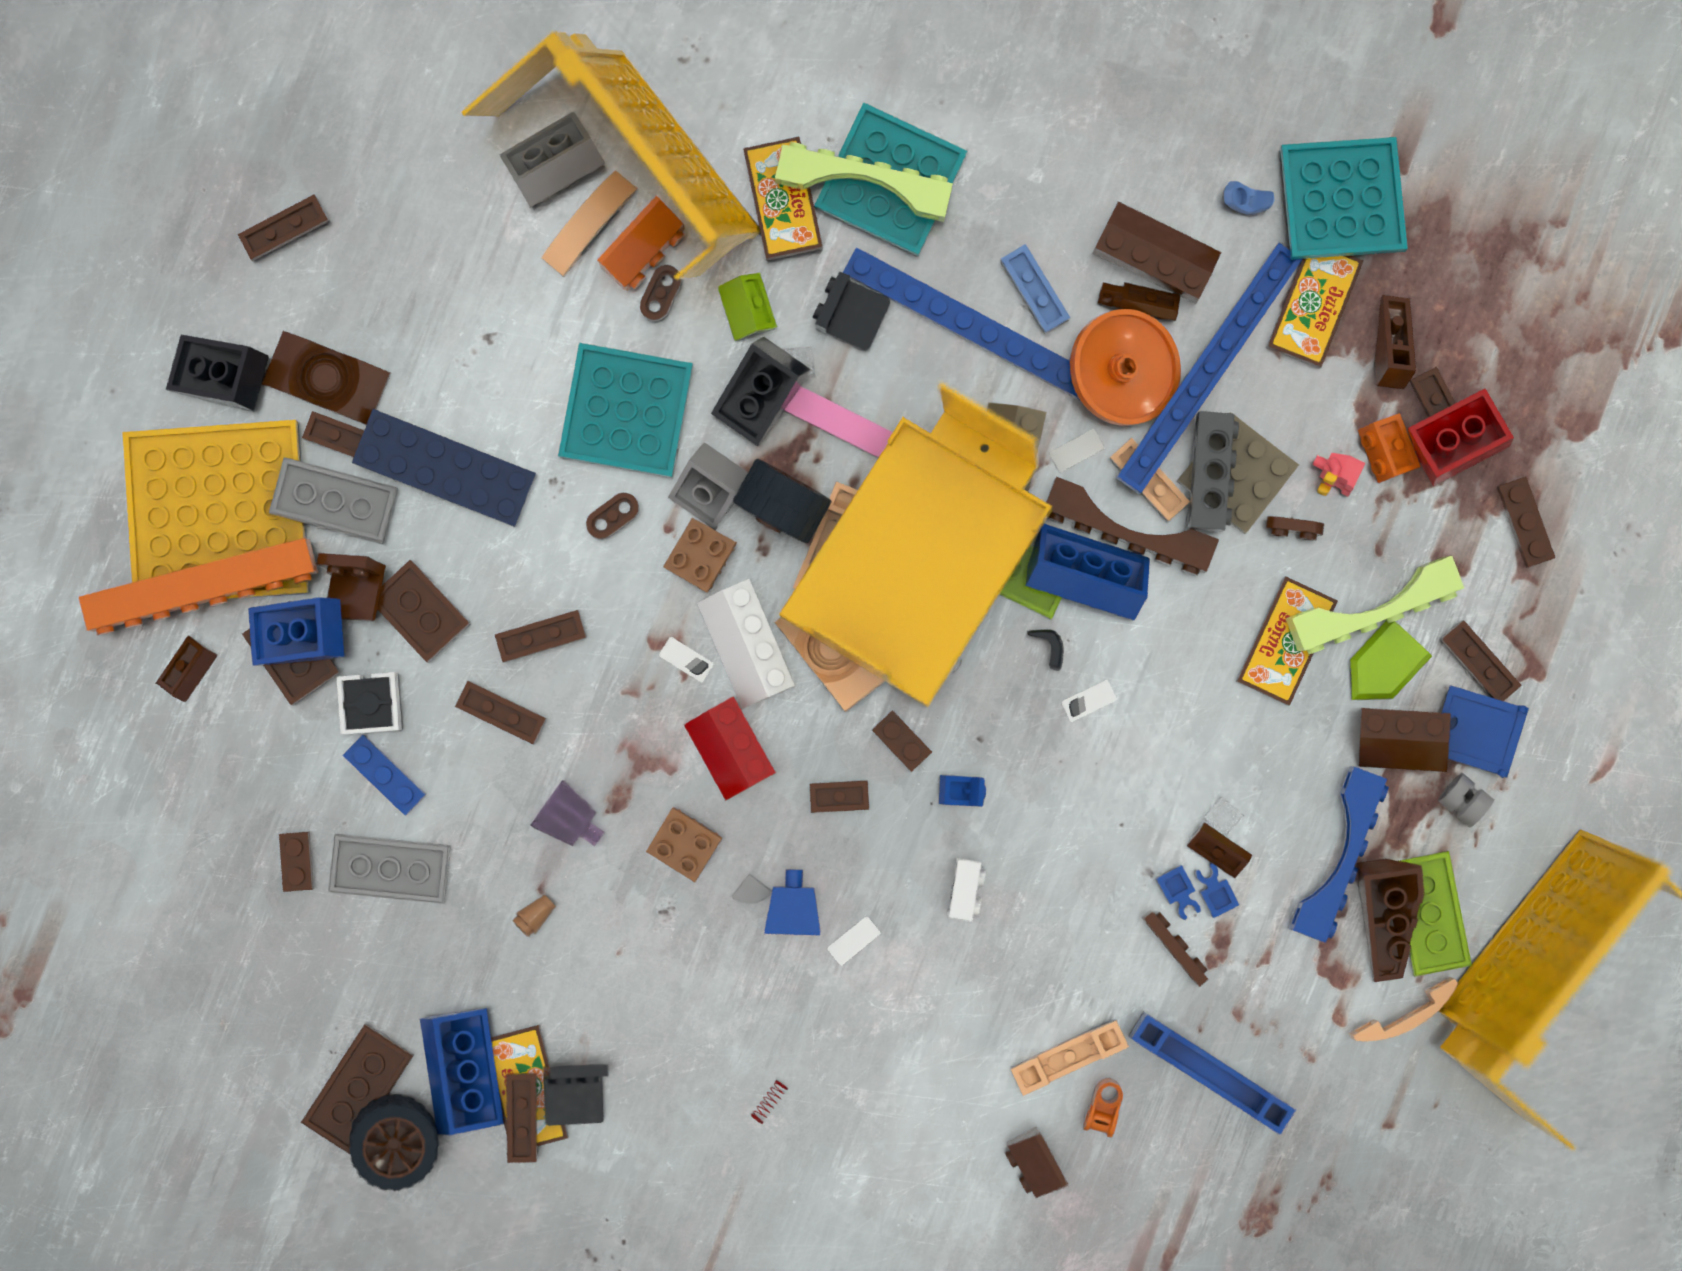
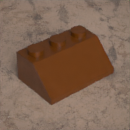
M1362 708L1359 767L1447 772L1451 713Z

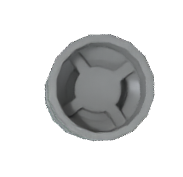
M1461 773L1446 787L1440 795L1438 802L1450 812L1456 810L1457 818L1471 828L1489 810L1494 799L1483 789L1476 790L1475 783L1464 773Z

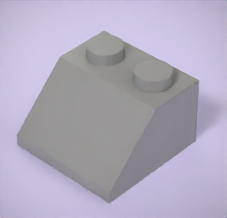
M704 442L689 459L668 498L716 530L733 506V498L736 496L748 472Z

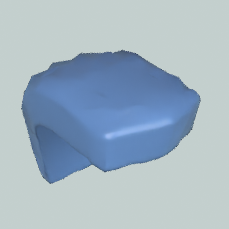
M1230 181L1224 190V203L1242 214L1254 215L1271 208L1274 203V193L1271 191L1255 190L1238 181Z

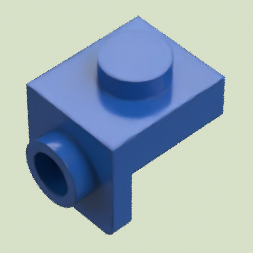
M940 775L939 804L982 807L986 796L985 779L982 777Z

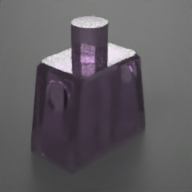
M566 780L560 782L530 825L571 846H575L582 837L595 847L605 833L591 823L598 812Z

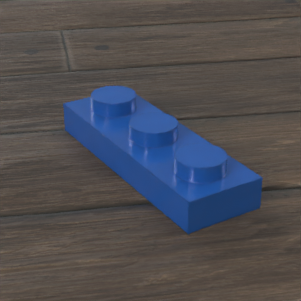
M362 735L342 755L405 816L426 796L365 735Z

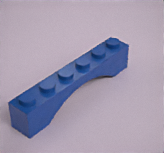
M1350 766L1340 792L1347 823L1342 855L1335 870L1326 882L1312 895L1299 902L1289 929L1325 943L1327 938H1333L1338 924L1334 921L1338 910L1343 911L1347 902L1348 895L1344 894L1348 883L1353 884L1358 872V868L1354 867L1358 856L1363 857L1367 849L1368 841L1365 840L1368 829L1373 830L1378 819V813H1375L1379 802L1383 803L1389 789L1385 785L1386 778L1355 766Z
M1145 1012L1129 1035L1132 1040L1211 1089L1279 1135H1281L1296 1111L1287 1103Z

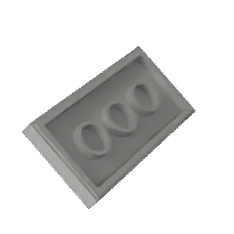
M284 457L269 514L382 544L397 487Z
M334 834L328 892L444 904L451 845Z

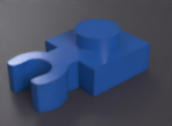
M1210 863L1209 867L1212 871L1210 877L1204 878L1200 870L1195 871V876L1207 887L1200 891V894L1212 918H1215L1239 906V903L1227 879L1218 882V869L1215 864Z
M1182 865L1155 878L1168 903L1178 902V915L1183 920L1187 919L1184 913V908L1187 905H1192L1196 913L1201 912L1200 905L1189 897V894L1196 890Z

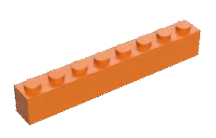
M302 538L79 596V601L87 631H96L97 635H104L114 632V626L125 624V628L139 626L143 624L142 619L153 617L154 621L171 617L170 612L181 609L182 613L199 610L198 605L209 602L210 606L226 603V597L238 595V599L255 595L256 589L266 587V591H273L283 588V582L294 580L295 584L304 583L312 580L311 575L318 574V569L310 540Z

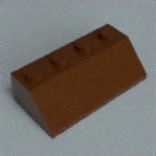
M1118 201L1093 254L1196 304L1212 275L1221 251Z

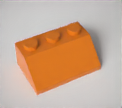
M655 196L597 261L601 269L626 292L631 287L635 290L646 278L643 274L650 266L653 268L657 267L664 259L665 255L663 252L669 245L672 247L676 246L685 234L682 232L685 229L684 224L659 197Z

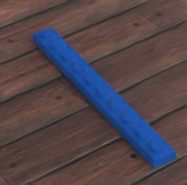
M1278 243L1117 475L1116 479L1139 495L1302 261V259L1291 260L1290 250L1287 247Z
M857 247L855 248L843 271L851 279L1080 400L1072 383L1070 361L865 251Z

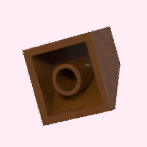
M1037 1126L1006 1143L1009 1150L1004 1153L1012 1168L1016 1166L1020 1168L1023 1176L1018 1179L1027 1194L1032 1191L1035 1198L1068 1186Z

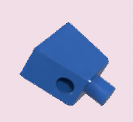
M786 869L785 886L773 887L765 925V934L820 935L814 887H803V870Z

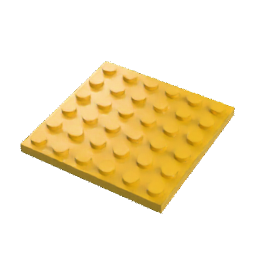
M297 420L122 432L132 583L305 538L304 523L269 514L283 458L286 457L300 461ZM294 580L283 582V588L273 591H266V587L256 589L255 595L250 597L309 593L308 581L295 584ZM233 595L226 598L234 599L238 598V595Z

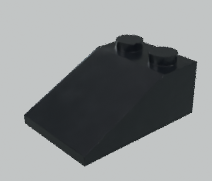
M181 334L166 390L230 407L254 411L269 355L245 345Z
M762 337L753 342L711 414L756 446H759L793 399L811 369L767 338Z

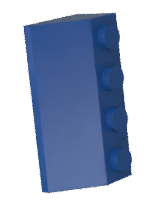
M1043 524L1038 532L1029 560L1026 586L1135 620L1148 597L1150 558Z
M483 1008L420 1018L437 1134L454 1135L504 1124L487 1009Z

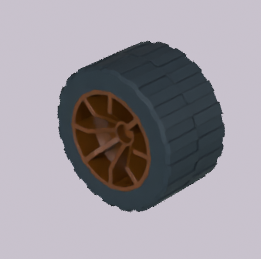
M755 459L736 496L733 498L735 504L756 516L758 522L780 534L784 532L804 543L810 542L832 503L829 498L760 459Z
M401 1095L381 1096V1098L369 1102L366 1107L358 1112L356 1119L354 1118L349 1137L351 1162L353 1167L356 1168L357 1174L371 1186H376L385 1191H400V1189L411 1188L414 1184L420 1183L425 1179L428 1172L430 1173L438 1155V1134L433 1117L425 1109V1106L414 1101L413 1098Z

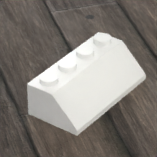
M750 579L723 589L697 602L742 709L795 687Z

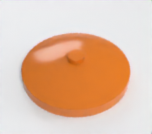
M1118 309L1099 315L1081 330L1072 348L1070 373L1079 399L1092 414L1111 424L1129 426L1152 420L1162 412L1179 386L1181 363L1179 352L1172 336L1158 320L1141 311Z

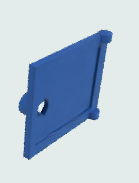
M1450 685L1441 712L1451 713L1448 759L1496 773L1502 778H1507L1529 708L1525 705H1514Z

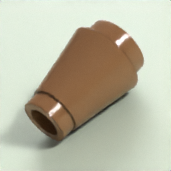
M543 895L516 913L517 916L512 921L529 937L532 933L536 934L556 906L547 896Z

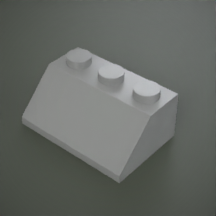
M574 111L499 154L530 207L544 202L552 194L561 189L568 188L576 180L595 172L600 166L605 164L591 137Z

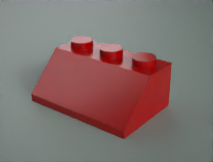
M1486 389L1408 428L1418 460L1433 486L1509 448L1514 439Z
M734 696L684 724L725 801L776 773Z

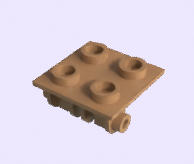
M692 518L663 567L708 593L709 589L713 588L712 584L718 574L722 573V567L726 566L725 562L731 552L735 551L734 547L737 542Z
M672 807L646 852L688 879L696 882L711 855L721 842L722 837L717 832L714 833L704 827V824L696 822V819H692L682 813V810Z

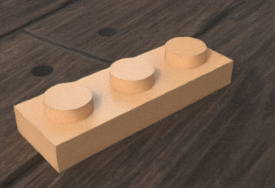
M1131 438L1110 459L1121 470L1138 444ZM1158 468L1142 491L1144 497L1167 522L1190 502L1160 468Z

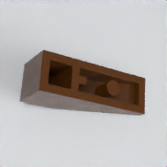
M1382 295L1375 353L1377 386L1405 389L1416 372L1410 298Z

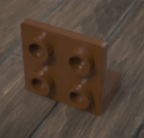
M318 553L316 564L327 569V574L331 575L327 598L340 599L342 619L373 622L376 618L386 565L368 556Z

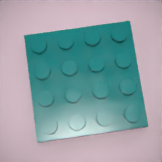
M863 102L837 157L846 159L847 155L862 158L863 163L874 165L875 162H883L891 165L892 170L902 172L903 168L913 169L920 172L919 176L931 178V175H939L948 178L947 182L953 183L968 151ZM846 178L826 181L814 205V208L916 256H919L935 222L933 219L916 216L903 200L886 188L858 179Z
M1396 137L1281 145L1280 152L1291 260L1407 251Z
M579 343L558 457L672 478L693 363Z

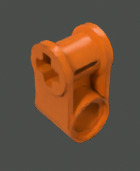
M1105 1078L1097 1083L1091 1105L1087 1110L1083 1130L1093 1129L1106 1133L1107 1137L1112 1138L1123 1099V1092L1117 1081ZM1112 1086L1116 1088L1117 1094L1113 1099L1105 1100L1101 1097V1092L1105 1087Z

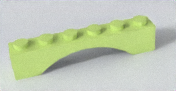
M790 142L789 146L782 145L775 175L776 184L804 190L817 183L832 179L850 178L865 180L880 185L896 194L910 207L916 216L941 222L945 221L953 183L947 182L948 178L931 175V178L919 176V171L903 168L902 172L892 170L891 165L883 162H875L874 165L863 163L862 158L847 155L846 159L836 157L835 152L826 149H818V152L806 150L807 146L795 142Z
M1444 556L1417 567L1410 581L1397 595L1372 610L1357 614H1343L1321 608H1311L1286 618V622L1297 651L1307 650L1308 654L1323 650L1325 648L1323 644L1334 640V643L1337 644L1350 639V633L1359 629L1361 633L1378 628L1377 622L1387 619V622L1391 623L1404 618L1403 612L1413 609L1414 613L1430 608V602L1438 598L1441 602L1457 597L1456 591L1464 589L1453 556Z

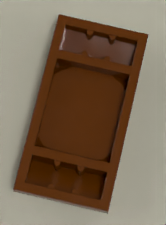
M283 331L262 385L367 425L372 410H376L391 373L311 340Z

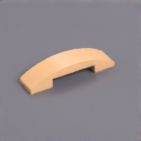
M615 170L576 211L541 258L564 277L582 256L581 253L617 210L620 211L638 189Z
M836 481L829 498L832 503L817 528L793 589L799 584L858 490Z
M1448 977L1425 990L1430 1000L1426 1004L1383 1028L1379 1021L1373 1019L1353 1030L1349 1035L1356 1041H1377L1406 1033L1421 1025L1439 1011L1453 994L1458 983L1455 978Z
M1117 1020L1048 1049L1011 1068V1071L1024 1096L1090 1063L1128 1048L1129 1045Z

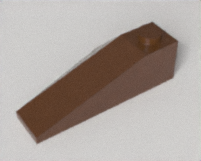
M1391 859L1357 863L1359 889L1373 981L1381 982L1401 979L1404 976L1411 949L1410 942L1413 930L1418 922V910L1424 898L1422 866Z

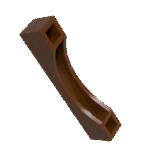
M1057 476L1046 500V503L1052 506V512L1048 519L1063 524L1064 520L1075 524L1074 529L1086 534H1090L1091 530L1102 534L1100 539L1117 545L1118 541L1129 544L1128 550L1144 555L1145 551L1156 555L1155 560L1171 566L1173 561L1183 565L1182 571L1198 576L1199 572H1207L1219 539L1194 529L1168 535L1144 534L1130 530L1114 522L1101 512L1090 499L1083 486Z

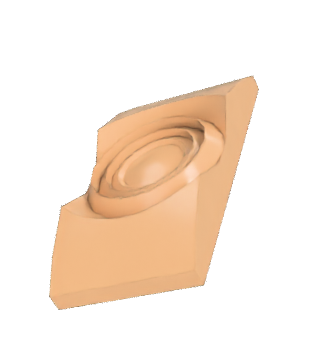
M782 617L775 621L777 627L845 712L885 682Z

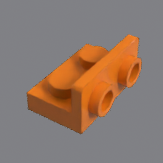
M1400 413L1358 429L1361 444L1365 448L1372 472L1378 483L1421 467Z

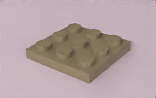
M1234 416V421L1239 422L1237 439L1232 441V450H1236L1237 455L1235 468H1230L1229 479H1234V492L1232 497H1228L1227 508H1232L1231 524L1246 534L1299 464L1237 416ZM1211 436L1209 446L1216 451L1222 450L1223 440L1219 436ZM1193 461L1177 480L1178 483L1189 491L1191 490ZM1214 464L1208 465L1206 469L1208 477L1214 480L1219 479L1221 476L1220 468ZM1208 493L1204 497V503L1214 509L1218 507L1219 499L1215 494Z

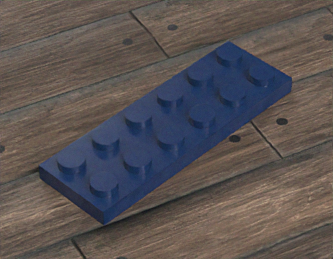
M375 409L371 412L352 463L513 527L517 523L536 474Z

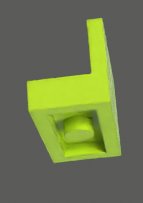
M760 273L741 275L718 286L734 340H741L754 333L777 328Z

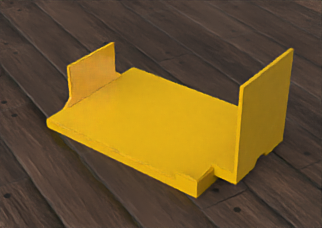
M553 31L461 112L463 116H500L551 70L557 67L572 87L579 81L584 84L707 244H710L705 251L674 276L676 280L701 276L734 247L747 239H754L761 233L758 224L624 52L621 50L598 49L586 34L574 33L568 36L566 32Z
M940 383L939 390L944 413L932 432L929 433L908 419L901 418L887 440L888 444L779 613V616L926 707L930 706L1052 512L1051 505L1024 490L1039 467L1036 439L943 383ZM983 445H987L989 447V450L987 452L981 451V447Z
M1582 829L1579 830L1474 961L1472 966L1458 981L1453 994L1438 1011L1456 1025V1028L1440 1048L1524 1120L1571 1150H1574L1576 1147L1499 1081L1515 1061L1526 1068L1530 1066L1547 1044L1540 1036L1658 889L1682 899V890L1667 878L1672 871L1664 864Z

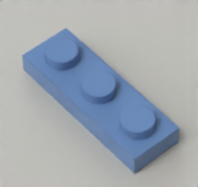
M1026 244L1001 258L1000 261L1045 334L1070 319L1069 314Z

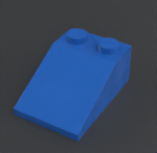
M318 597L248 608L252 666L344 657L340 599Z

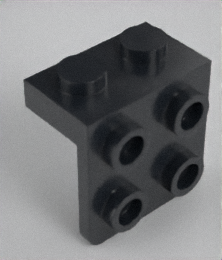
M839 271L837 278L831 276L826 286L825 292L829 295L825 303L819 302L814 312L813 319L817 320L815 329L866 351L871 347L889 308L890 300L879 293L850 281L849 275Z

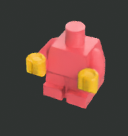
M1331 453L1328 460L1317 455L1312 465L1322 470L1319 477L1324 481V483L1319 485L1317 493L1327 496L1331 487L1336 486L1342 490L1341 494L1348 497L1365 463L1350 455Z

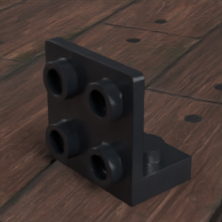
M608 1064L543 1067L546 1125L603 1122L602 1077L608 1076Z

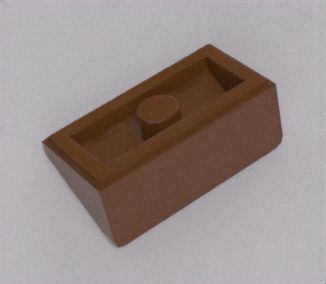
M188 635L156 681V684L173 697L186 702L216 659L217 654Z

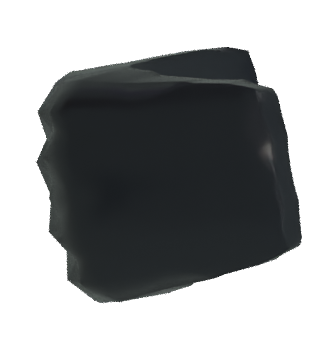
M1052 629L1027 631V634L1050 641L1051 659L1049 666L1050 669L1060 671L1064 656L1061 636Z

